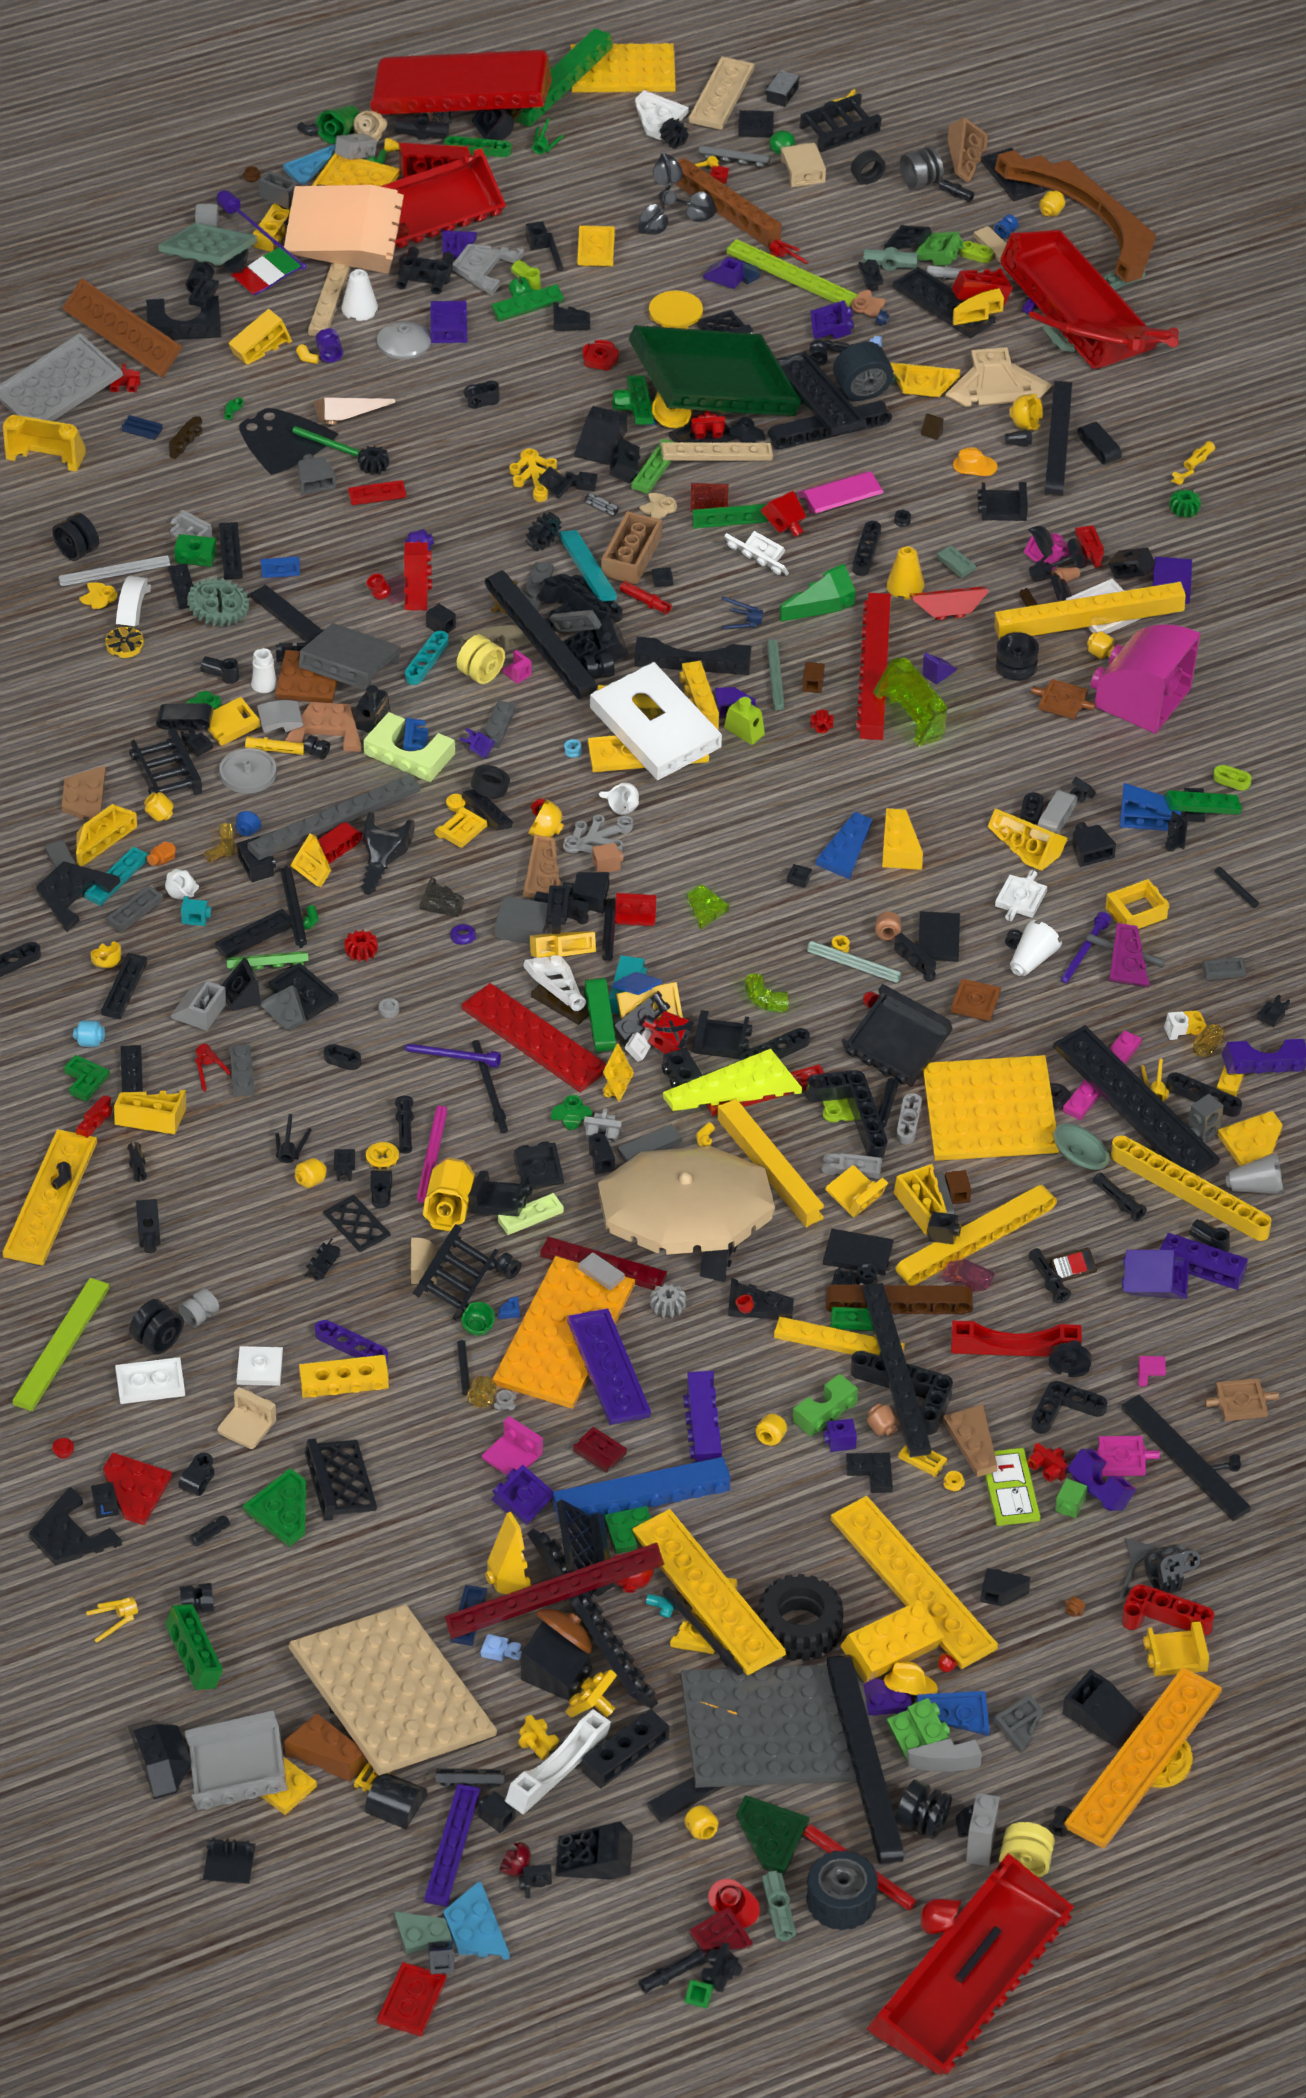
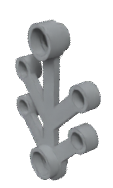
M595 815L587 836L580 838L581 834L587 832V824L584 821H578L575 824L573 835L567 836L563 841V849L568 853H577L579 851L592 853V847L594 846L587 845L589 843L598 845L616 843L618 850L622 851L623 842L621 840H611L605 837L618 832L623 834L629 833L633 829V819L630 816H621L618 818L617 825L598 831L599 828L604 826V816Z

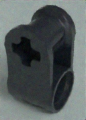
M492 380L469 385L463 392L464 396L468 398V406L472 409L495 405L500 401L499 384Z
M392 1170L370 1171L372 1205L376 1208H385L390 1204Z
M204 1452L194 1457L191 1464L180 1477L178 1485L180 1489L197 1496H201L204 1493L206 1486L215 1474L212 1466L213 1458L210 1454Z

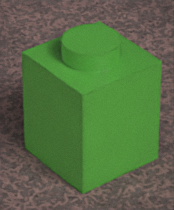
M1066 1479L1057 1496L1055 1511L1076 1518L1086 1500L1087 1486Z

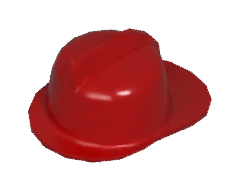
M725 1878L718 1880L711 1886L708 1900L711 1907L717 1913L730 1907L743 1928L749 1927L756 1922L760 1913L759 1903L754 1895L743 1885L733 1879Z

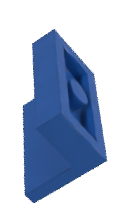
M299 556L261 559L262 578L300 576Z

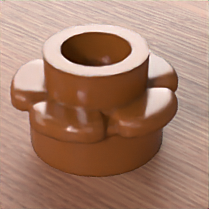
M1072 1596L1064 1602L1066 1606L1065 1611L1070 1616H1082L1086 1606L1081 1599Z

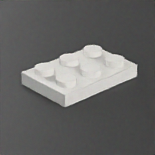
M180 1357L115 1365L120 1404L185 1396Z

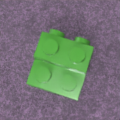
M959 232L932 233L917 249L918 260H933L934 265L945 266L951 264L952 260L957 259V252L959 249H963L964 243Z
M929 1698L908 1706V1710L887 1719V1724L906 1761L908 1750L946 1740L950 1734L946 1722L941 1723L938 1718L940 1711L935 1702L931 1703Z

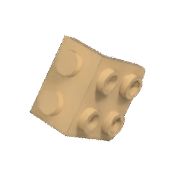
M238 1387L234 1392L235 1407L219 1425L218 1434L249 1449H253L276 1422V1405L268 1399H263L249 1390Z

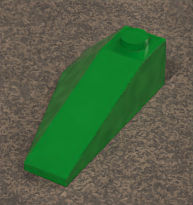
M841 564L827 570L822 574L823 578L818 582L812 581L808 584L809 588L803 593L798 592L781 604L779 620L783 622L834 613L855 605L856 590L846 566Z

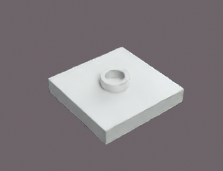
M240 1346L237 1385L280 1386L283 1347Z

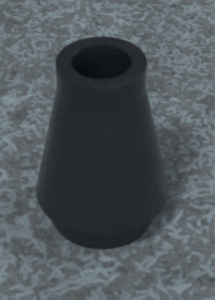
M1025 428L1005 434L1006 445L1028 446L1032 444L1031 429L1027 430Z

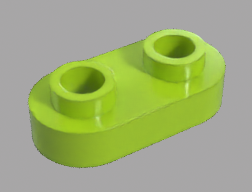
M965 241L963 242V249H959V255L981 263H989L993 260V250L988 246Z
M1219 765L1214 769L1213 778L1219 784L1237 790H1247L1251 786L1252 777L1245 771L1227 765Z

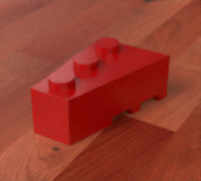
M997 268L993 272H990L989 269H984V272H978L977 270L959 271L952 287L957 299L961 301H966L987 291L1000 289L1004 297L1003 306H1005L1013 289L1001 268Z
M405 542L404 610L427 611L428 591L432 590V579L429 578V576H432V564H428L432 560V550H428V542Z

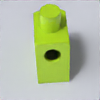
M742 697L729 707L724 728L753 745L765 735L762 711L751 704L749 697Z

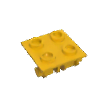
M619 1043L616 1044L603 1071L607 1079V1083L603 1088V1094L607 1098L615 1096L618 1102L621 1101L634 1074Z

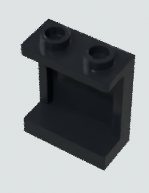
M985 482L981 483V489L977 491V500H981V502H978V513H982V521H1027L1028 501L1026 482H1019L1018 490H986Z
M701 1010L694 1041V1054L740 1059V1055L749 1050L750 1040L747 1039V1036L751 1037L753 1025L749 1024V1017L745 1016L744 1024L710 1020L709 1011Z
M480 1171L468 1195L471 1213L520 1216L522 1209L526 1207L528 1196H531L533 1190L532 1183L529 1182V1176L524 1175L520 1184L491 1182L489 1172Z

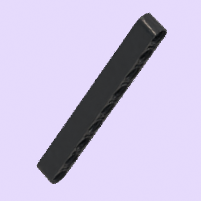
M1054 380L1045 494L1063 496L1072 394V382Z
M501 570L486 577L485 585L488 591L523 631L524 635L577 699H582L597 690L594 679L507 573Z

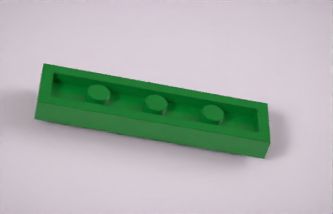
M767 504L692 510L693 529L767 523V518L761 512V509Z
M1170 790L1165 794L1169 809L1172 811L1240 815L1243 810L1237 795Z

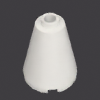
M361 269L350 273L342 303L343 314L349 319L354 317L357 321L368 320L375 316V312L378 311V304L368 274Z
M1032 920L1026 925L1010 963L1012 972L1017 976H1026L1061 947L1062 941L1059 942L1057 940L1059 935L1043 922L1036 924V920Z

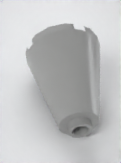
M1277 1152L1230 1170L1229 1175H1226L1227 1188H1232L1233 1192L1284 1194Z

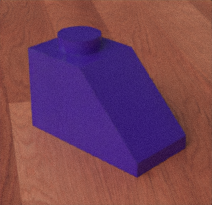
M735 687L715 688V703L719 712V718H726L729 707L742 697H749L751 704L755 707L756 700Z

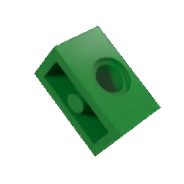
M178 534L174 548L175 563L212 567L217 552L216 538Z

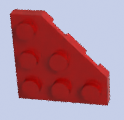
M113 1452L103 1467V1474L106 1480L113 1482L117 1503L120 1506L124 1519L145 1526L171 1481L172 1472Z

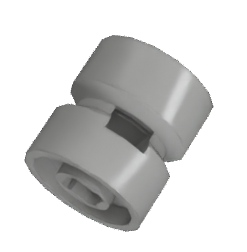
M202 1288L193 1295V1299L189 1298L180 1304L178 1309L184 1321L190 1327L196 1328L206 1318L211 1317L219 1310V1304L209 1290Z

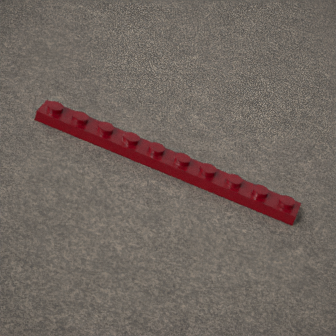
M656 1542L445 1616L449 1634L453 1639L663 1566L665 1564L659 1545Z

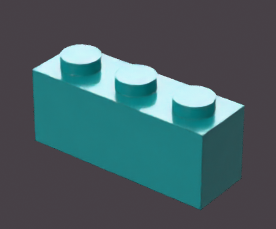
M621 955L613 983L634 972L647 975L648 968L644 967L645 959ZM613 985L609 995L611 1013L620 1014L616 994L626 991L613 988Z

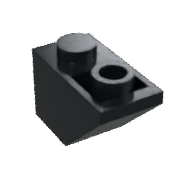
M987 1568L980 1602L1003 1607L1029 1594L1031 1577Z

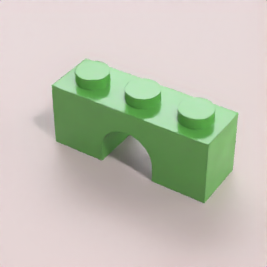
M838 1374L824 1385V1400L827 1402L817 1403L810 1397L806 1398L793 1408V1423L812 1437L817 1432L824 1430L828 1421L837 1420L843 1412L856 1405L858 1401V1388L841 1374Z

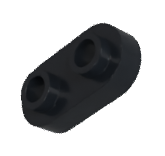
M1031 792L1024 796L1020 812L1021 819L1033 824L1039 822L1044 801L1041 794Z

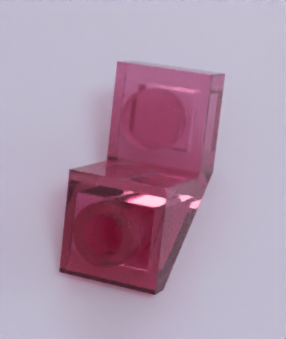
M963 1259L950 1261L941 1277L946 1283L961 1280L965 1286L970 1287L972 1292L987 1290L995 1274L991 1270Z

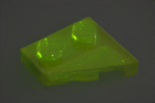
M703 884L687 893V900L692 907L694 917L696 916L700 929L729 911V905Z

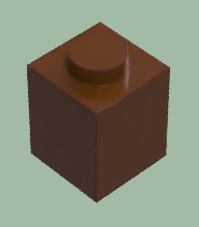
M805 663L802 692L822 693L825 664Z
M966 1170L945 1173L952 1205L970 1203L971 1186Z

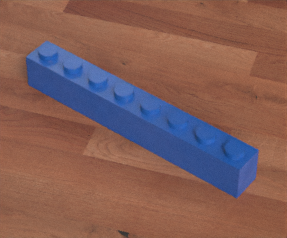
M724 1457L554 1491L553 1506L558 1522L557 1502L561 1499L591 1516L597 1512L606 1515L644 1506L657 1507L662 1504L730 1491L731 1477Z

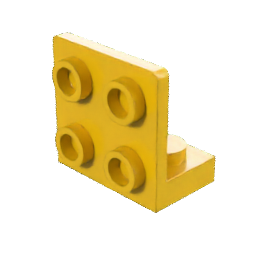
M852 1165L827 1185L825 1190L855 1218L882 1196L888 1182L883 1177L877 1182H871L858 1168Z

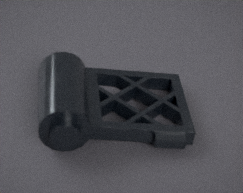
M732 310L701 318L697 323L700 330L754 334L752 327L745 325Z

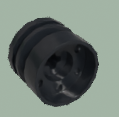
M917 1779L913 1780L907 1787L899 1804L896 1824L912 1830L918 1823V1834L923 1835L926 1833L927 1838L935 1839L948 1818L952 1795L947 1792L942 1794L940 1789H935L930 1795V1786Z

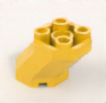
M446 1158L432 1169L423 1215L430 1221L433 1229L451 1231L455 1224H462L466 1219L469 1206L468 1195L473 1187L475 1174L470 1165L464 1160Z

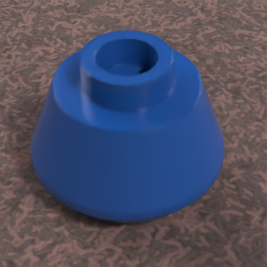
M241 811L237 814L236 830L240 835L251 836L261 829L260 818L255 813Z

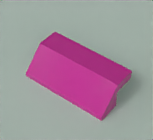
M863 471L797 492L799 498H806L809 513H818L882 494L883 490L871 471Z

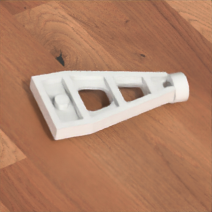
M553 955L551 957H537L525 960L523 967L531 977L566 1005H569L572 1010L579 1011L585 1006L586 1000L580 994L570 966L562 956ZM561 974L563 978L551 980L547 976ZM569 987L570 990L563 991L560 988Z

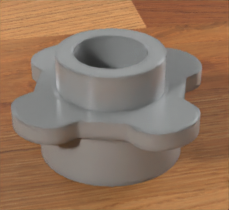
M501 1390L495 1394L496 1403H494V1408L496 1410L508 1409L511 1411L515 1409L514 1400L516 1399V1394L509 1390Z

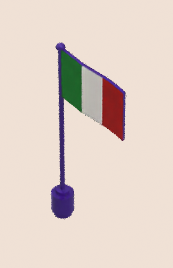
M222 190L217 194V204L228 214L238 212L279 247L244 268L243 273L237 272L231 275L253 296L267 290L286 276L300 269L305 270L307 268L306 263L299 261L239 209L241 206L240 200L230 191Z

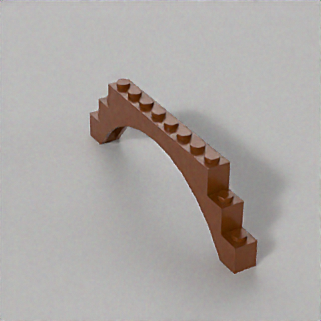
M1015 150L998 154L995 170L1005 179L1029 182L1059 191L1095 212L1110 227L1120 248V256L1115 274L1125 283L1142 278L1156 237L1154 232L1071 161L1065 160L1052 164L1042 155L1024 159Z

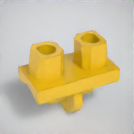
M527 1715L525 1717V1724L519 1731L521 1737L518 1743L521 1748L530 1747L540 1760L547 1759L550 1751L557 1749L559 1739L555 1734H546L548 1727L544 1719L535 1720L532 1715Z

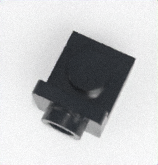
M551 466L537 479L540 484L551 490L558 499L571 487L565 476Z
M551 1864L523 1867V1876L519 1877L520 1891H525L526 1898H530V1887L552 1885Z

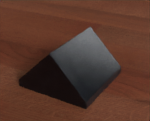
M243 958L221 985L225 987L226 1002L233 1011L261 1004L258 980L248 960Z

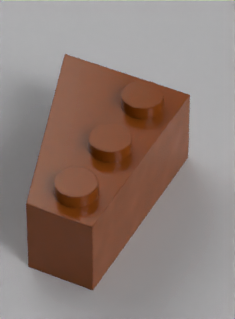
M317 1713L284 1740L285 1757L290 1759L295 1757L305 1761L306 1765L312 1766L313 1764L324 1769V1772L348 1781L353 1780L360 1774L366 1765V1757L358 1745Z

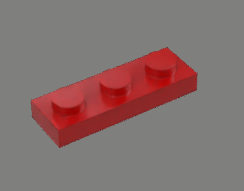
M403 480L349 487L348 496L351 505H360L406 498V490Z

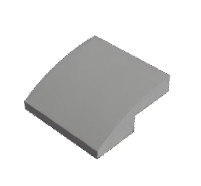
M280 700L257 705L264 733L281 727L284 728L285 732L304 726L298 701Z

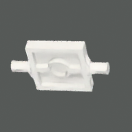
M1030 870L1026 878L1009 875L995 902L996 907L1008 910L1005 916L1007 920L1010 918V921H1012L1016 913L1031 918L1036 913L1047 892V886L1034 881L1037 876L1036 871Z

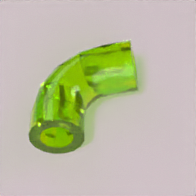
M750 974L745 978L744 984L747 996L757 1007L771 1012H788V992L768 990L765 987L764 977L760 974Z

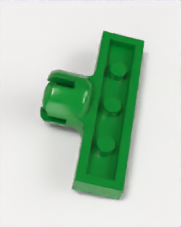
M521 276L519 277L521 283L517 278L509 283L508 289L512 298L492 304L491 309L497 321L501 322L553 306V302L562 303L564 302V297L557 284L534 290L528 279Z
M645 375L627 376L626 383L628 389H616L612 393L614 394L612 398L613 410H632L635 425L654 424Z

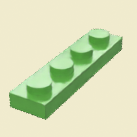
M666 439L661 441V443H676ZM661 443L632 482V489L649 494L672 462V460H663Z
M297 951L226 958L227 968H231L232 971L243 958L248 960L252 969H263L264 965L271 964L273 968L284 967V963H292L293 966L298 963L304 965V961H308V952Z

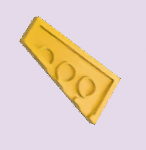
M727 1578L736 1589L738 1585L737 1579ZM692 1609L691 1612L700 1620V1622H701V1623L710 1631V1633L716 1638V1636L712 1633V1631L708 1628V1626L703 1622V1620L699 1617V1615L695 1612V1610ZM688 1621L682 1623L679 1628L680 1631L670 1641V1646L673 1648L709 1654L715 1653V1650Z

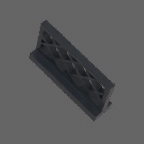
M316 1438L307 1439L304 1454L324 1521L333 1520V1516L338 1514L376 1511L377 1504L358 1441L347 1440L317 1443ZM344 1448H353L354 1453L350 1456L342 1450ZM321 1450H329L334 1454L329 1458L322 1454ZM340 1456L347 1461L342 1465L334 1459ZM352 1463L358 1466L359 1470L354 1472L347 1467ZM331 1465L339 1471L333 1474L327 1470V1467ZM344 1472L352 1478L347 1482L339 1476ZM358 1480L364 1484V1487L359 1489L352 1485V1483ZM337 1482L344 1487L341 1491H338L332 1487V1484ZM349 1489L357 1495L352 1499L344 1493ZM363 1497L369 1500L370 1504H361L357 1500ZM342 1499L349 1504L338 1507L337 1501Z
M562 1499L559 1500L557 1508L567 1573L577 1570L574 1568V1564L579 1570L585 1566L587 1567L610 1559L604 1515L597 1512L591 1516ZM614 1583L594 1589L592 1594L599 1597L614 1587Z

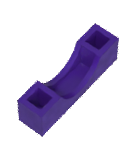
M1285 1039L1280 1050L1275 1053L1257 1051L1247 1041L1227 1042L1221 1054L1228 1074L1304 1071L1306 1068V1044L1304 1039Z

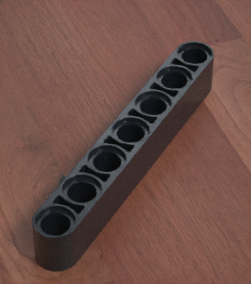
M876 401L855 406V409L866 420V426L857 430L842 432L839 435H831L817 417L813 416L772 426L767 434L773 446L780 450L886 425L892 420V414L883 401Z

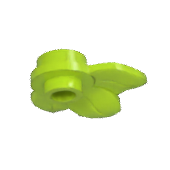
M847 1099L823 1101L825 1107L823 1117L828 1122L854 1120Z

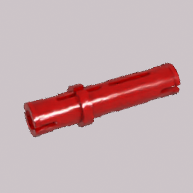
M627 581L621 584L620 592L648 605V608L656 609L665 615L671 611L672 605L658 598V595L650 594Z

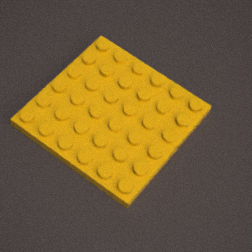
M1046 1055L930 1062L924 1069L923 1076L935 1161L1059 1153L1053 1137L1056 1121Z

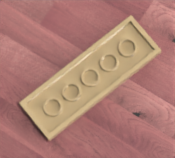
M721 57L689 116V123L722 130L754 71V63Z

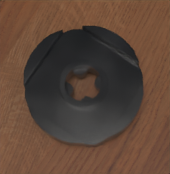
M1072 1340L1069 1343H1061L1050 1348L1048 1364L1057 1374L1061 1375V1372L1068 1373V1377H1080L1088 1373L1092 1363V1355L1079 1341Z

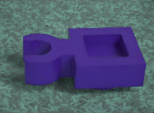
M466 728L465 730L469 732V738L461 737L460 740L470 744V750L483 758H487L495 741L481 732L476 734L475 731Z

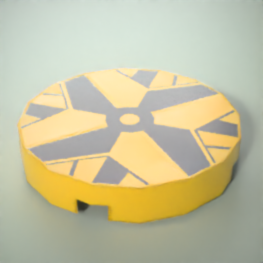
M131 627L116 628L107 634L105 639L106 649L111 655H119L120 658L135 656L144 646L143 635L140 631Z

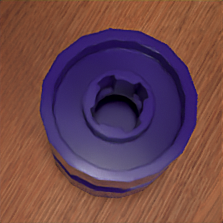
M326 328L317 333L316 344L321 359L328 363L338 361L343 355V348L337 331Z

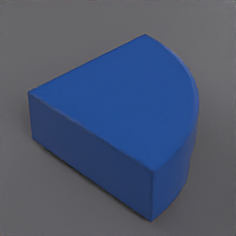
M518 1296L509 1298L506 1303L500 1306L498 1312L499 1319L520 1318Z

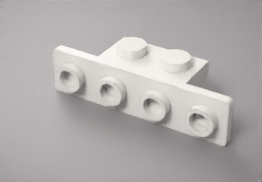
M755 531L746 543L727 533L724 537L727 545L731 549H739L747 558H755L761 566L765 567L767 565L771 567V570L777 575L783 574L787 576L789 574L786 567L778 562L785 552L784 547Z

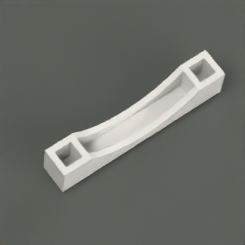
M594 1709L579 1721L567 1739L547 1760L532 1770L524 1771L510 1784L505 1802L520 1813H526L582 1762V1758L587 1752L595 1750L606 1739L611 1722Z

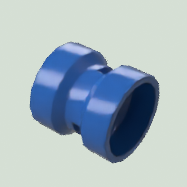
M1011 214L1006 215L994 225L996 234L1001 238H1007L1011 232L1018 229V220Z

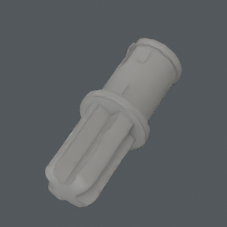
M931 265L927 267V273L933 277H942L944 280L946 278L956 279L959 271L963 270V268L947 267V265L945 267Z

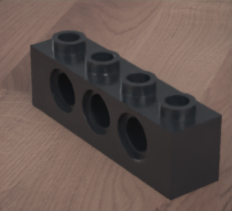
M652 1709L645 1714H640L634 1722L622 1727L616 1735L605 1739L598 1748L587 1752L582 1758V1772L600 1789L669 1740V1725Z

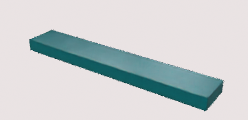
M560 531L559 538L594 595L601 601H615L617 598L615 590L578 531Z

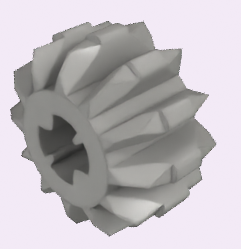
M663 1283L662 1287L656 1286L650 1295L651 1309L654 1310L656 1315L662 1314L663 1319L666 1316L673 1318L674 1314L680 1315L686 1307L685 1292L682 1291L681 1286L674 1287L673 1283L670 1286Z

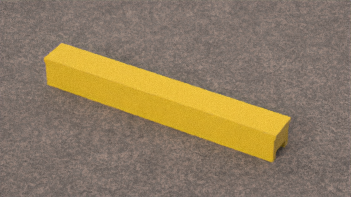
M734 1099L719 1105L717 1120L754 1164L765 1168L768 1182L803 1225L807 1228L809 1225L822 1220L824 1216L819 1210L824 1208L823 1203L738 1100Z

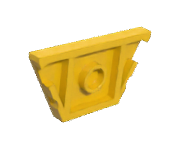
M890 363L894 371V378L904 394L940 397L960 377L959 369Z

